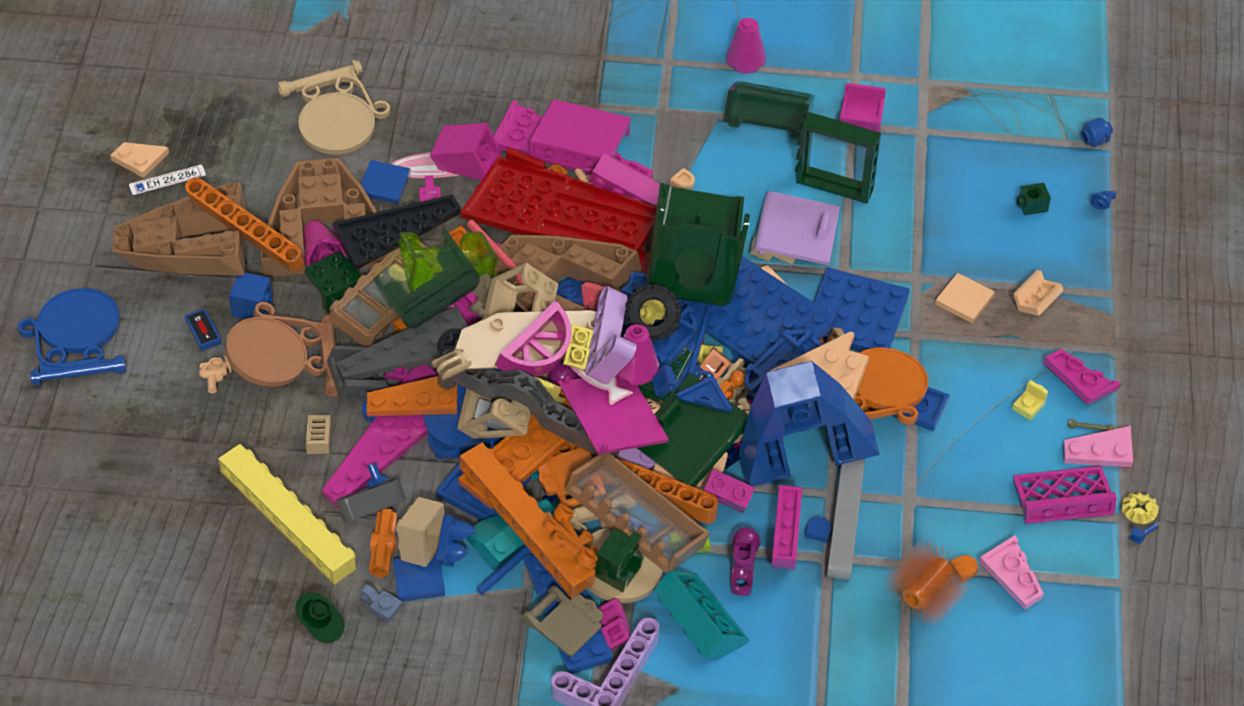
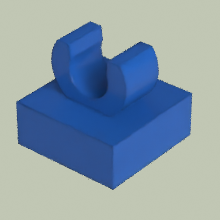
M663 365L651 380L656 396L664 397L668 392L673 393L679 387L676 384L675 379L677 377L673 374L671 366Z

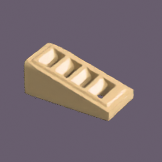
M308 415L307 454H330L331 415ZM313 427H325V429H313ZM313 433H325V434L312 435Z

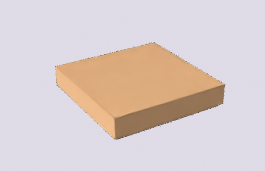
M957 273L938 296L935 305L973 324L992 300L995 292Z

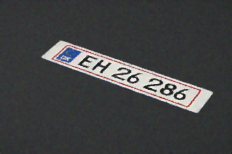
M197 165L131 183L129 186L132 194L136 195L184 182L194 177L206 176L202 165Z

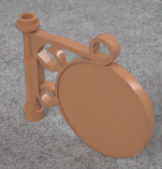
M260 302L255 306V317L240 321L230 330L225 342L226 358L234 371L244 379L261 386L277 387L296 380L303 369L314 376H321L325 372L327 380L325 383V393L331 397L338 396L327 363L332 348L337 346L334 329L337 326L329 321L330 315H325L321 323L305 319L273 316L274 307L267 302ZM264 309L269 312V315L262 314L259 310ZM288 325L302 326L304 328L298 334ZM311 330L318 337L310 340L304 334H309ZM320 343L321 357L312 356L307 360L306 346L313 347ZM320 361L322 362L321 369H316L311 365L312 363L320 364Z

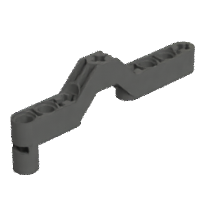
M454 349L445 350L442 356L454 351ZM492 368L467 369L444 381L441 378L442 375L438 374L437 383L443 389H452L458 383L482 397L491 399L507 396L527 406L541 427L596 456L599 455L574 411L557 403L539 379L521 370L496 371ZM620 451L611 452L610 454L617 458Z

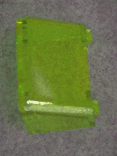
M400 232L399 249L407 286L415 296H450L457 288L472 291L474 280L481 275L488 273L490 278H494L498 257L483 232H469L461 238L459 247H420L421 243L418 235L411 232Z

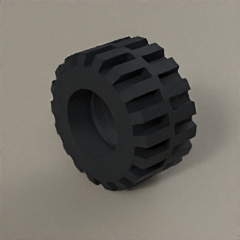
M648 284L636 289L630 295L625 306V317L628 326L643 325L648 329L652 341L663 340L672 335L676 328H678L682 315L681 306L675 294L668 288L657 284ZM649 300H658L666 307V318L657 326L645 324L640 316L642 305Z

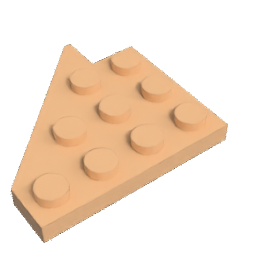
M848 332L770 371L813 361L839 382L849 395L855 399L869 362V356L849 350L855 335L854 332Z

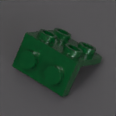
M336 252L306 267L304 270L305 275L321 293L322 307L326 313L331 312L329 309L334 301H340L346 290L350 287L354 288L361 277L341 252Z

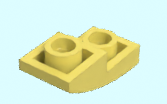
M572 324L571 341L564 354L563 365L584 371L590 353L589 347L594 330Z

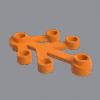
M560 503L554 510L553 518L548 517L543 526L549 532L554 533L550 540L555 546L562 547L564 545L575 555L576 562L580 567L593 569L598 560L596 553L599 548L591 545L589 548L583 546H589L594 537L585 530L577 536L570 522L574 512L567 505Z

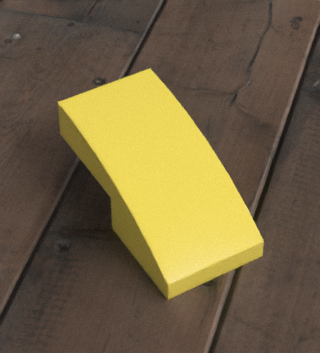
M537 378L554 400L563 405L566 398L559 396L562 387Z

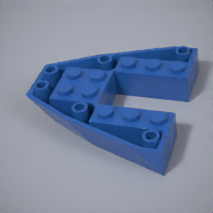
M813 361L766 372L750 406L739 450L746 484L754 487L791 477L782 436L826 425L829 444L836 466L880 455L870 418L843 386Z

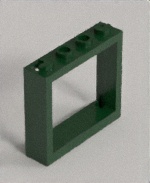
M808 112L806 119L801 120L799 127L801 134L797 142L800 148L796 154V160H799L795 167V172H797L796 183L868 204L875 186L881 133ZM813 133L866 148L862 182L811 167L810 156Z

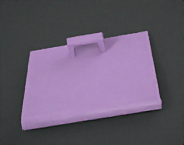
M772 191L767 192L753 251L759 250L760 256H763L764 252H770L829 266L840 206Z

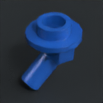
M1103 191L1095 193L1091 196V202L1097 209H1108L1111 200L1116 198V192Z
M376 463L367 466L372 477L367 482V488L388 480L385 475H380Z

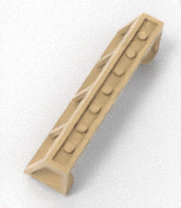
M524 263L492 278L482 320L497 313L513 312L517 294L523 292H535L531 312H543L555 301L558 283L528 263ZM521 273L524 285L515 286L506 280ZM466 388L457 429L473 439L524 436L527 433L531 411L527 406L507 396L488 399ZM479 398L492 403L490 413L472 420L476 402ZM495 418L511 429L487 431L488 426L480 423Z

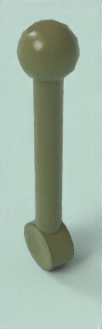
M1074 419L1068 421V427L1071 429L1076 427L1106 431L1115 429L1111 424L1102 426L1079 423Z

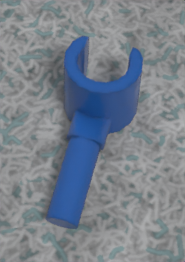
M1154 523L1143 530L1134 527L1129 539L1137 544H1141L1146 535L1157 529L1158 525Z

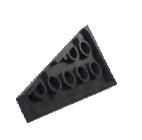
M451 194L332 223V229L356 271L458 216L461 212V207L454 195Z

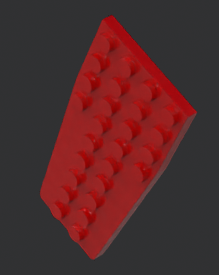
M498 156L461 210L460 215L463 219L474 220L480 224L520 235L562 236L621 244L637 251L639 255L653 233L657 207L604 188H597L592 184L552 170L542 169Z

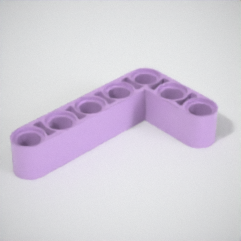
M605 286L599 296L593 327L594 331L590 343V353L585 370L587 376L605 384L609 383L630 362L637 346L636 343L621 337L627 295L609 286Z
M645 618L638 623L601 687L567 672L555 673L551 679L553 699L566 706H621L658 644V622L652 618Z

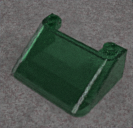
M736 81L728 90L723 122L735 128H739L743 122L787 130L789 133L788 137L798 139L801 134L799 131L801 120L806 119L808 112L812 111L815 95Z

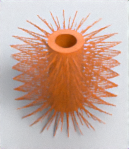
M937 546L936 557L933 556L932 551H929L930 558L925 555L924 551H919V555H915L912 559L909 558L912 564L908 567L906 562H904L905 565L902 563L906 568L899 572L901 576L899 577L897 574L895 576L898 579L895 581V585L901 589L898 592L903 593L901 594L903 596L901 598L904 599L902 602L905 601L909 608H913L912 615H914V609H916L919 621L920 608L921 610L923 608L925 611L928 609L931 614L935 613V609L941 611L938 607L947 605L950 601L948 598L950 595L956 599L958 594L953 589L958 590L957 588L959 587L956 585H959V583L963 584V582L959 581L960 579L954 577L959 576L954 574L953 572L955 571L953 570L965 569L952 568L953 564L950 565L944 557H939V554L937 556Z

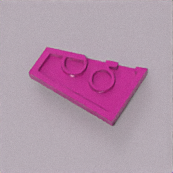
M1062 349L1046 356L1043 362L1087 405L1117 391L1121 386V383L1114 379L1112 382L1103 377L1104 373L1096 370L1094 372L1085 367L1083 361Z

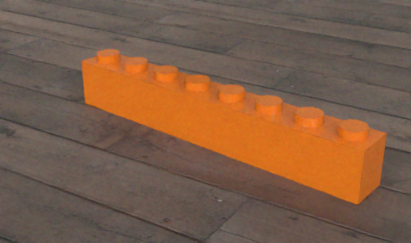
M482 442L460 455V470L571 599L594 585L595 569L580 567L576 562L575 555L564 545L557 547L551 542L550 538L554 533L549 532L543 526L545 520L550 516L546 512H542L534 497H529L524 491L521 482L515 480L510 475L507 466L497 460L491 448H487Z

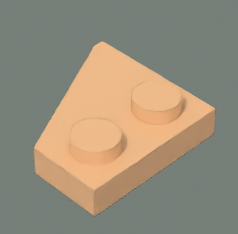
M124 142L110 156L111 161L144 178L169 154V150L165 146Z

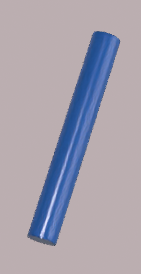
M527 546L522 547L476 588L478 593L481 595L485 594L521 562L523 557L530 554L531 551Z

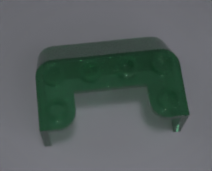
M447 230L443 232L447 245L442 247L437 253L438 263L444 271L422 286L407 294L404 288L397 282H390L383 286L377 276L373 278L378 292L395 316L409 328L419 327L475 290L480 283L477 271Z

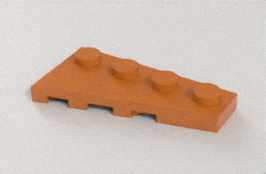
M437 377L367 393V416L457 414L458 383L452 389H443L438 385Z

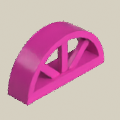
M554 301L500 353L495 366L503 371L521 370L533 377L552 371L562 360L569 347L572 335L569 318L560 304ZM551 322L554 323L558 332H541ZM536 340H560V349L553 355ZM529 345L543 356L545 360L531 361ZM521 351L523 360L516 358Z
M779 485L771 568L795 570L802 487Z

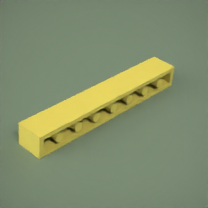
M239 444L218 458L221 473L334 585L356 570V555L349 547L346 548L335 533L328 531L325 523L321 519H316L310 508L305 504L302 505L295 493L291 490L288 491L278 477L272 476L268 467L264 463L260 464L250 449L246 450Z

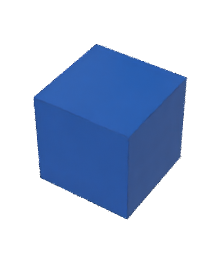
M245 272L244 276H237L229 294L231 315L242 319L255 317L254 309L258 303L267 302L271 304L273 300L271 278ZM260 309V310H259L260 313L265 314V315H266L267 312H268V311H266V310H264V309Z

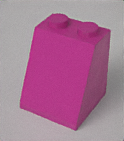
M487 123L443 126L430 156L438 170L482 181L498 156L502 155V150Z

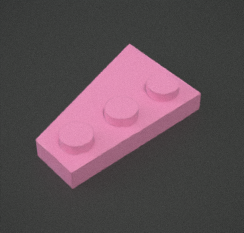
M1131 426L1064 440V463L1132 467Z
M1016 535L981 556L979 563L1026 610L1043 599L1044 593L1034 572L1030 570L1026 562L1027 558L1024 552L1021 551L1018 545L1019 541Z

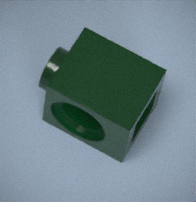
M1044 182L1020 186L1016 202L1018 208L1022 209L1024 216L1048 212L1051 197Z

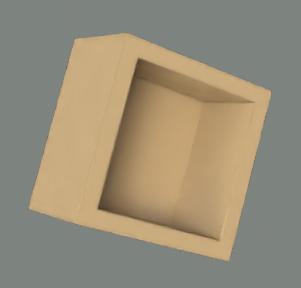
M418 497L413 505L409 506L403 518L399 519L396 531L399 537L398 549L400 550L401 561L426 567L435 556L438 549L443 515H445L444 503Z

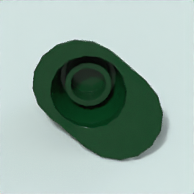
M313 591L301 595L297 600L295 606L296 616L314 638L323 643H333L342 636L345 628L344 619L329 597Z

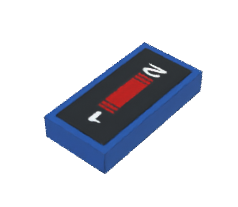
M205 308L185 315V321L201 351L222 344L221 338Z

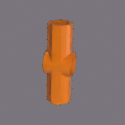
M383 509L377 512L375 532L371 534L369 574L378 578H384V576L389 575L392 554H395L397 513L391 509Z

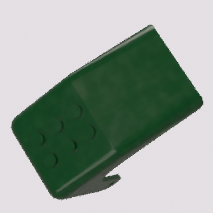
M660 183L646 285L657 284L662 287L664 286L672 291L677 299L716 306L730 304L734 296L750 214L745 213L742 225L744 197H729L671 187L666 183Z

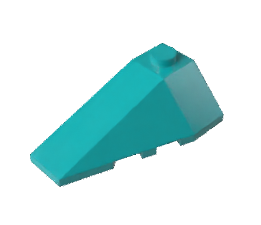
M547 499L537 502L538 507L543 513L549 511L554 515L555 508ZM500 515L480 521L474 526L476 532L466 538L493 571L525 546Z

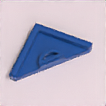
M714 376L676 393V397L680 401L728 413L733 412L730 403Z

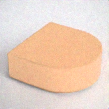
M683 168L670 179V185L676 188L691 190L695 185V177Z

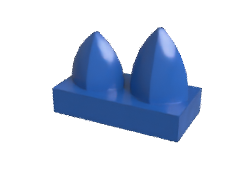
M443 515L436 561L444 566L454 567V562L461 560L468 554L467 550L458 543V540L467 538L475 533L474 527L465 521L456 519L452 515Z

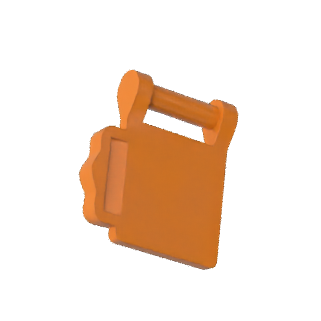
M577 448L552 456L538 468L539 484L545 489V493L548 496L557 494L559 502L567 505L569 508L581 505L574 498L566 500L565 496L569 494L565 489L572 472L593 459L591 453L582 448ZM598 473L580 485L582 488L588 485L596 486L597 490H595L593 495L596 499L606 496Z

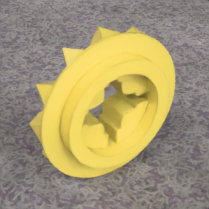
M1138 491L1136 494L1130 493L1124 498L1121 508L1128 520L1138 524H1146L1152 522L1157 517L1159 506L1156 504V499L1150 498L1149 493L1143 495ZM1136 505H1144V510L1142 508H1136Z

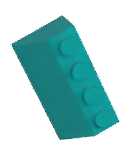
M670 570L653 590L659 597L658 601L668 608L672 619L682 626L686 637L696 644L698 652L703 657L720 659L750 641L696 573Z

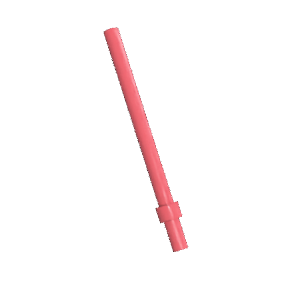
M474 220L468 221L467 226L509 270L518 267ZM521 273L515 275L517 282L520 285H524Z

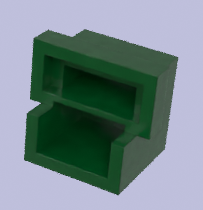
M614 528L596 553L598 560L594 567L595 577L624 592L643 564L644 556L637 553L642 535L634 531L631 536H628Z

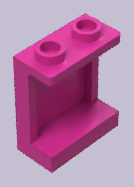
M846 83L840 121L880 132L886 88Z

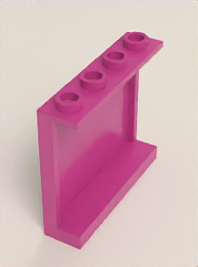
M553 99L530 139L529 155L543 161L592 172L603 153L613 158L624 136H629L631 117Z

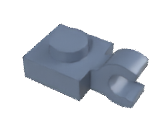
M367 584L360 590L363 594L361 599L371 604L369 606L370 612L388 623L403 607L401 600L384 590L379 595Z

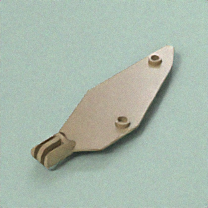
M565 311L571 325L575 324L593 330L592 326H594L596 311ZM542 312L497 313L461 330L455 350L433 360L432 365L434 368H437L438 374L442 375L443 381L467 369L498 368L495 366V363L500 353ZM551 322L541 332H558L554 323ZM536 340L553 355L560 349V340ZM529 345L531 361L545 360L543 356ZM522 351L516 356V358L523 360Z

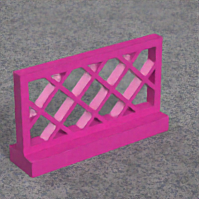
M1102 466L1013 475V483L1024 511L1023 519L1025 524L1115 514L1117 497L1115 492H1111ZM1097 474L1099 477L1097 481L1087 478L1088 475ZM1072 477L1077 479V481L1073 484L1065 479ZM1052 480L1055 483L1053 484V486H1050L1044 483L1043 481ZM1029 482L1033 486L1029 489L1021 485V483ZM1083 482L1091 486V488L1087 491L1079 487V485ZM1062 485L1069 490L1064 493L1058 490L1057 487ZM1039 487L1047 492L1043 496L1035 492V490ZM1097 489L1104 493L1094 494L1093 492ZM1075 491L1081 494V496H1071V494ZM1054 494L1060 498L1049 499V496ZM1029 496L1037 499L1035 501H1027Z

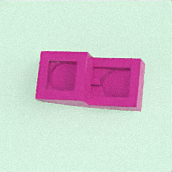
M615 598L598 608L603 612V628L601 630L610 650L627 642L631 637L622 604L619 599Z

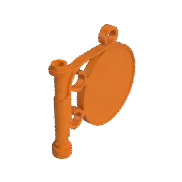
M871 348L860 352V354L869 356V362L854 401L860 405L863 411H865L866 405L878 409L877 411L865 412L870 419L897 414V419L901 423L906 425L914 424L918 416V411L914 406L923 400L928 388V376L924 367L909 354L892 348ZM902 413H909L912 417H906Z

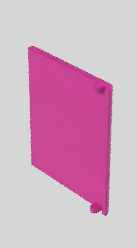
M616 375V385L632 391L633 394L610 405L609 391L597 388L583 378L570 380L569 376H566L563 381H558L597 454L668 442L667 435L638 385L629 384V381L623 378L621 380Z

